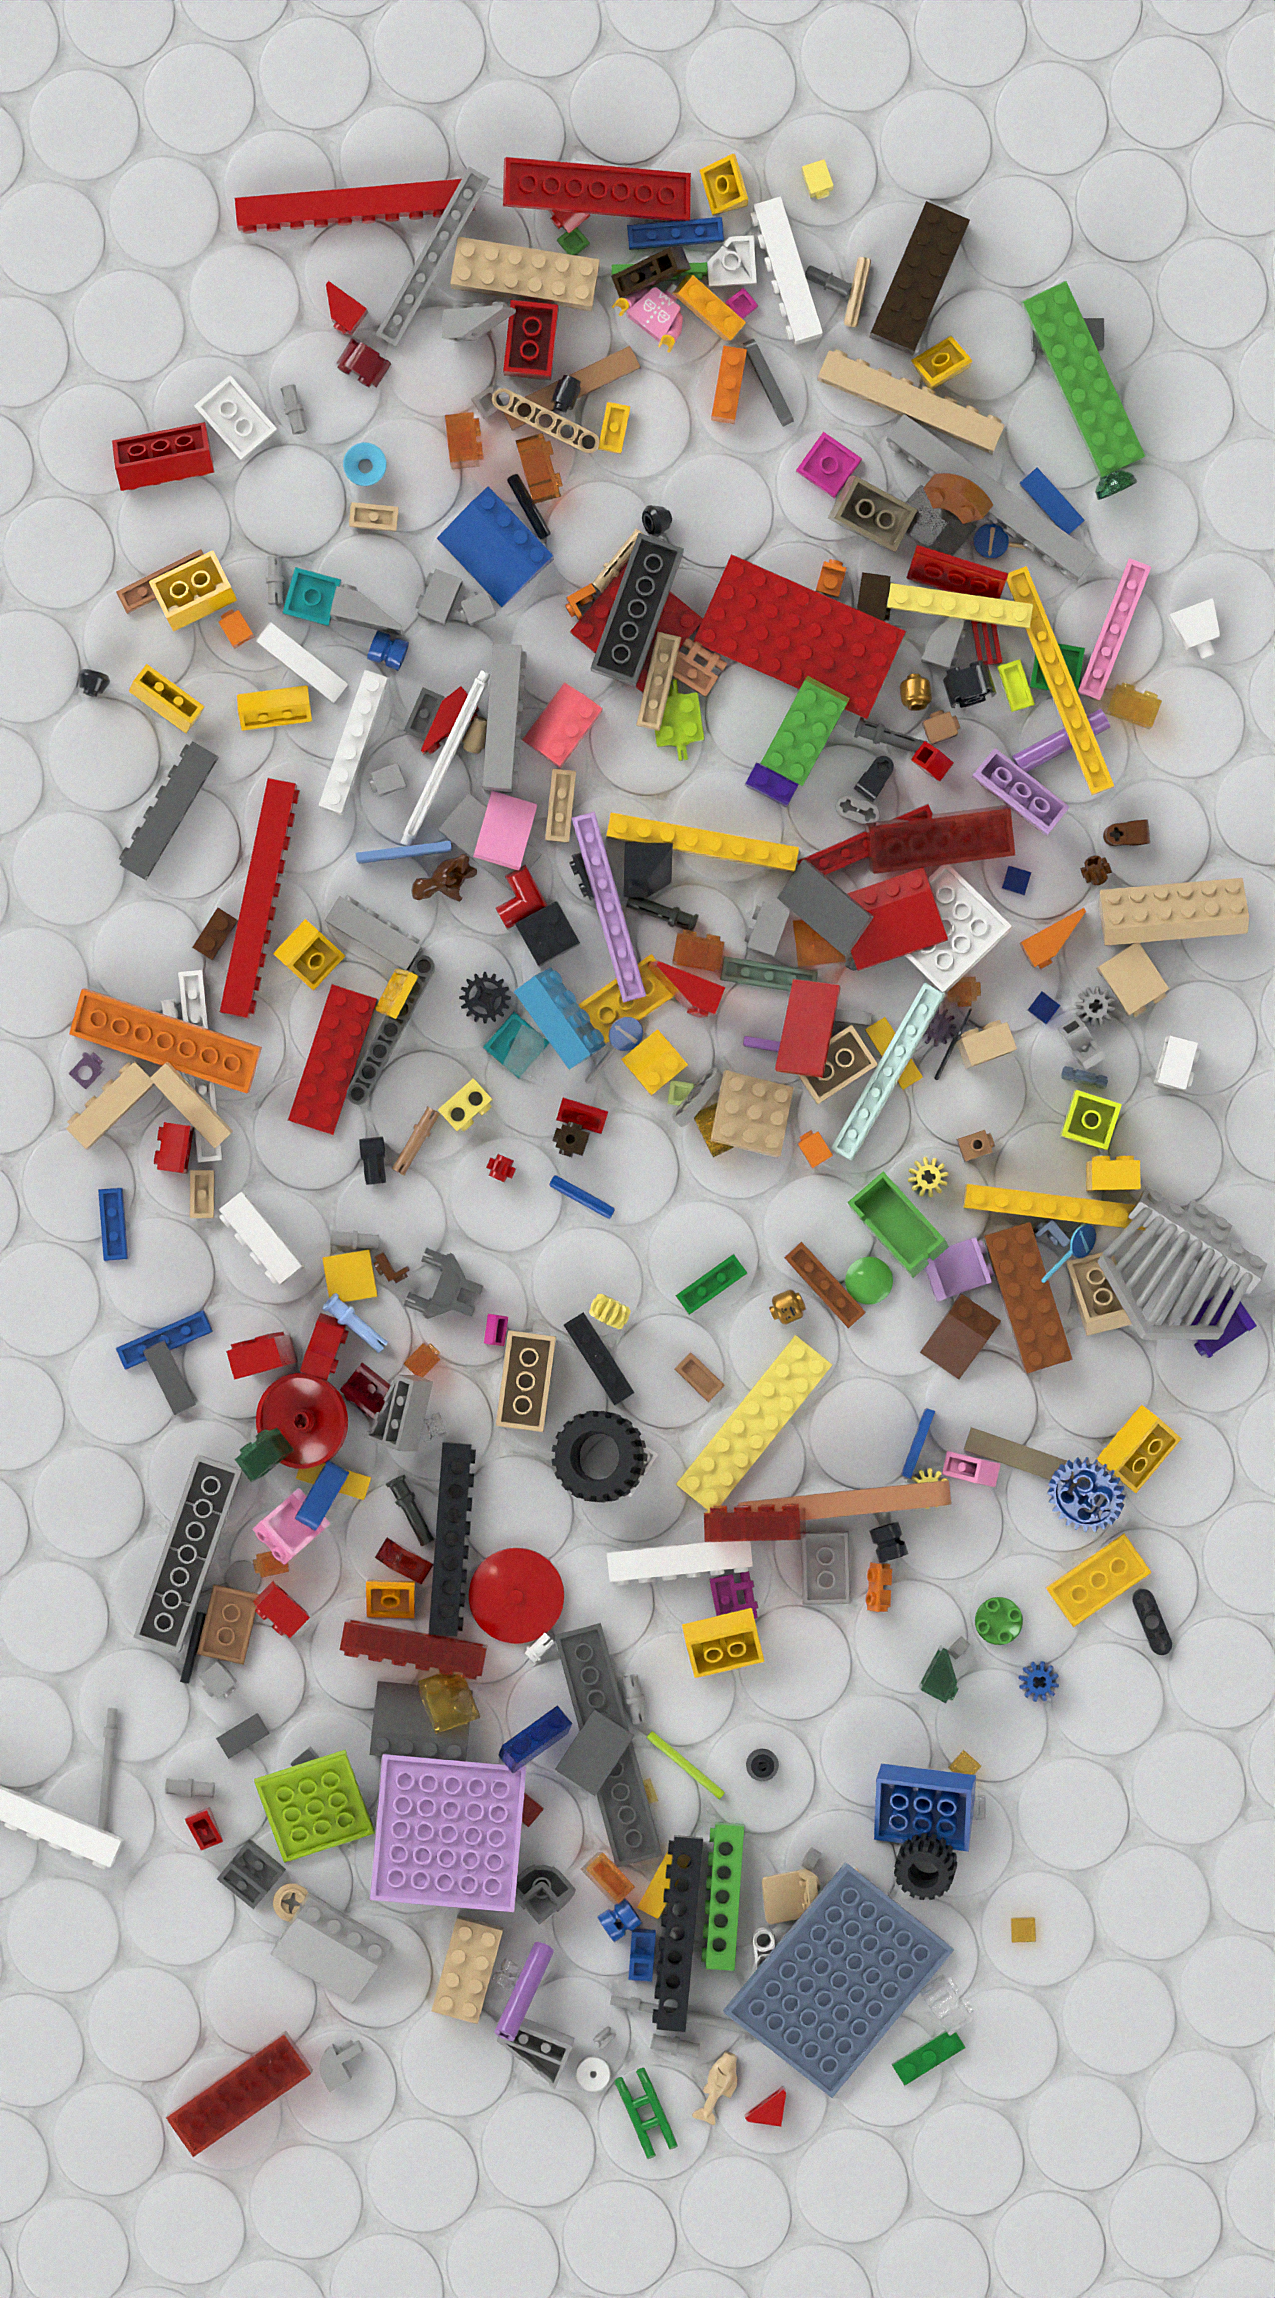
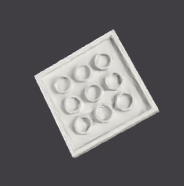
M947 862L929 877V881L948 941L904 955L927 979L945 994L1013 929Z

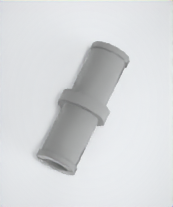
M294 384L284 386L280 390L286 406L284 409L285 415L289 417L292 434L305 433L307 428L302 414L304 409L303 405L299 403L296 386Z
M275 555L267 557L268 577H266V583L268 584V604L274 605L276 596V605H282V584L285 583V577H282L283 556L277 555V558H275Z
M354 1230L353 1233L331 1231V1246H348L355 1250L357 1247L378 1250L379 1235L360 1234Z
M632 1674L630 1677L624 1676L623 1680L627 1693L626 1704H629L632 1723H645L648 1721L643 1705L645 1698L643 1694L641 1695L638 1674Z
M188 1778V1781L166 1779L165 1794L186 1795L187 1798H192V1796L214 1797L215 1782H197Z
M653 2033L650 2048L671 2052L673 2056L680 2054L698 2058L700 2043L680 2040V2037L677 2036L671 2038Z

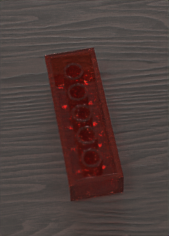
M1007 805L865 823L869 867L873 874L1016 856L1011 808Z
M346 1619L339 1650L344 1651V1655L358 1658L360 1654L368 1655V1660L382 1662L384 1658L392 1660L391 1664L405 1667L407 1663L415 1664V1669L429 1671L430 1667L438 1668V1673L453 1675L454 1672L463 1673V1678L476 1680L477 1676L482 1677L488 1645Z
M284 2031L169 2112L166 2119L192 2157H195L311 2075L313 2068L287 2031Z

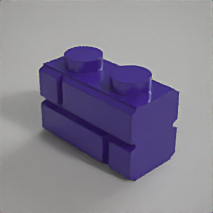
M757 762L745 783V786L785 807H788L799 785Z

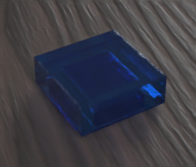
M1008 865L1001 889L1025 895L1031 872Z
M1041 991L1027 1011L1046 1025L1061 1005Z

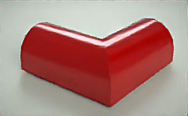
M526 865L520 867L519 871L515 870L505 876L516 897L495 908L507 930L515 926V923L548 906Z

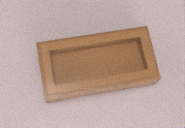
M691 1352L674 1369L708 1403L725 1386Z

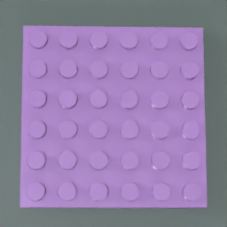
M383 1754L369 1900L514 1912L526 1767Z

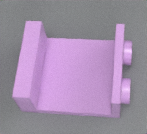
M976 1237L951 1245L935 1260L932 1261L931 1258L927 1260L929 1265L925 1267V1271L937 1302L992 1283L991 1277L994 1276L990 1263L985 1264L982 1256L986 1254L982 1240L977 1241Z

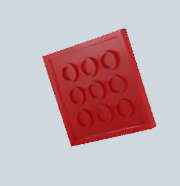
M627 564L619 572L618 578L615 577L570 631L575 638L595 654ZM672 592L668 595L635 687L641 693H644L657 632L681 637L680 650L685 640L692 636L703 620L702 617Z

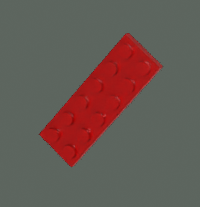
M331 984L288 1121L334 1135L377 998Z

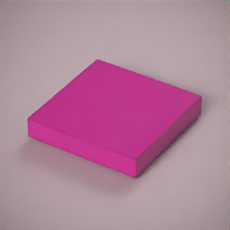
M823 431L796 469V472L835 499L848 477L853 474L862 461V458Z

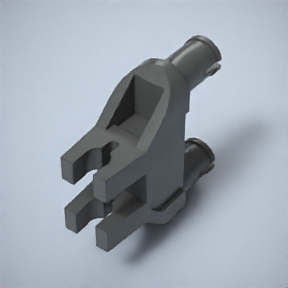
M426 1247L424 1253L432 1256L433 1259L423 1255L421 1262L440 1268L442 1274L432 1298L428 1300L409 1292L406 1298L415 1301V1303L405 1300L404 1306L423 1313L426 1319L451 1310L472 1316L475 1307L458 1301V1297L462 1288L480 1295L483 1285L465 1278L454 1254L447 1253V1255H444Z

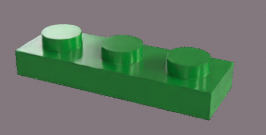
M733 1254L675 1296L690 1315L746 1275L747 1272Z
M952 2026L892 2063V2066L905 2086L966 2047Z

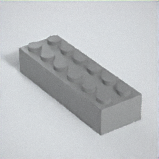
M493 643L483 774L484 791L512 793L513 787L518 786V771H514L515 763L519 764L520 747H516V740H521L522 726L521 723H518V716H523V699H519L520 692L525 690V675H521V668L526 669L527 654L523 651L522 645Z

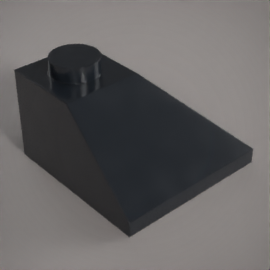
M625 842L623 897L648 898L672 883L673 843Z

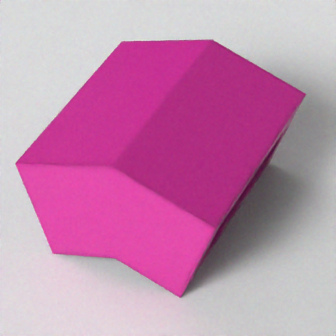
M488 1314L484 1337L485 1344L505 1345L508 1324L507 1316Z

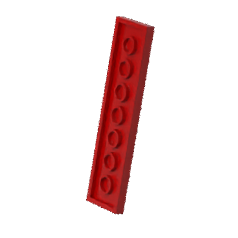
M513 157L504 158V207L669 221L690 220L691 173Z

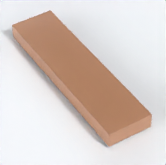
M200 549L116 591L126 613L128 614L157 599L149 583L150 580L204 555L203 551Z

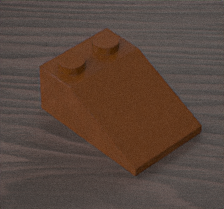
M960 1293L920 1353L957 1379H960L989 1340L1001 1320Z

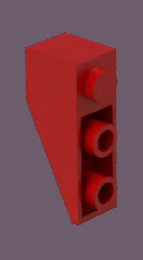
M462 686L442 700L421 748L423 755L427 752L430 755L441 747L439 743L446 737H449L468 696ZM478 706L476 707L475 712H474V714H473V716H472V718H471L469 724L474 720V717H475V716H478V715H477V712L479 711V707H478Z

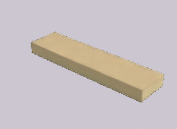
M657 632L636 726L660 731L681 637Z
M168 1061L149 1078L214 1149L233 1132Z

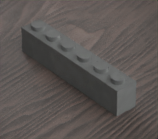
M193 741L190 746L186 744L180 753L182 759L179 765L176 766L174 764L167 776L170 780L166 787L163 785L160 787L155 796L158 799L154 807L149 806L143 816L146 821L141 828L138 826L131 837L134 840L130 848L125 847L119 857L121 860L120 866L146 881L219 759L217 755Z

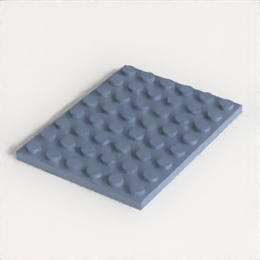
M845 1862L728 2003L723 2012L828 2096L833 2098L952 1954L954 1949Z

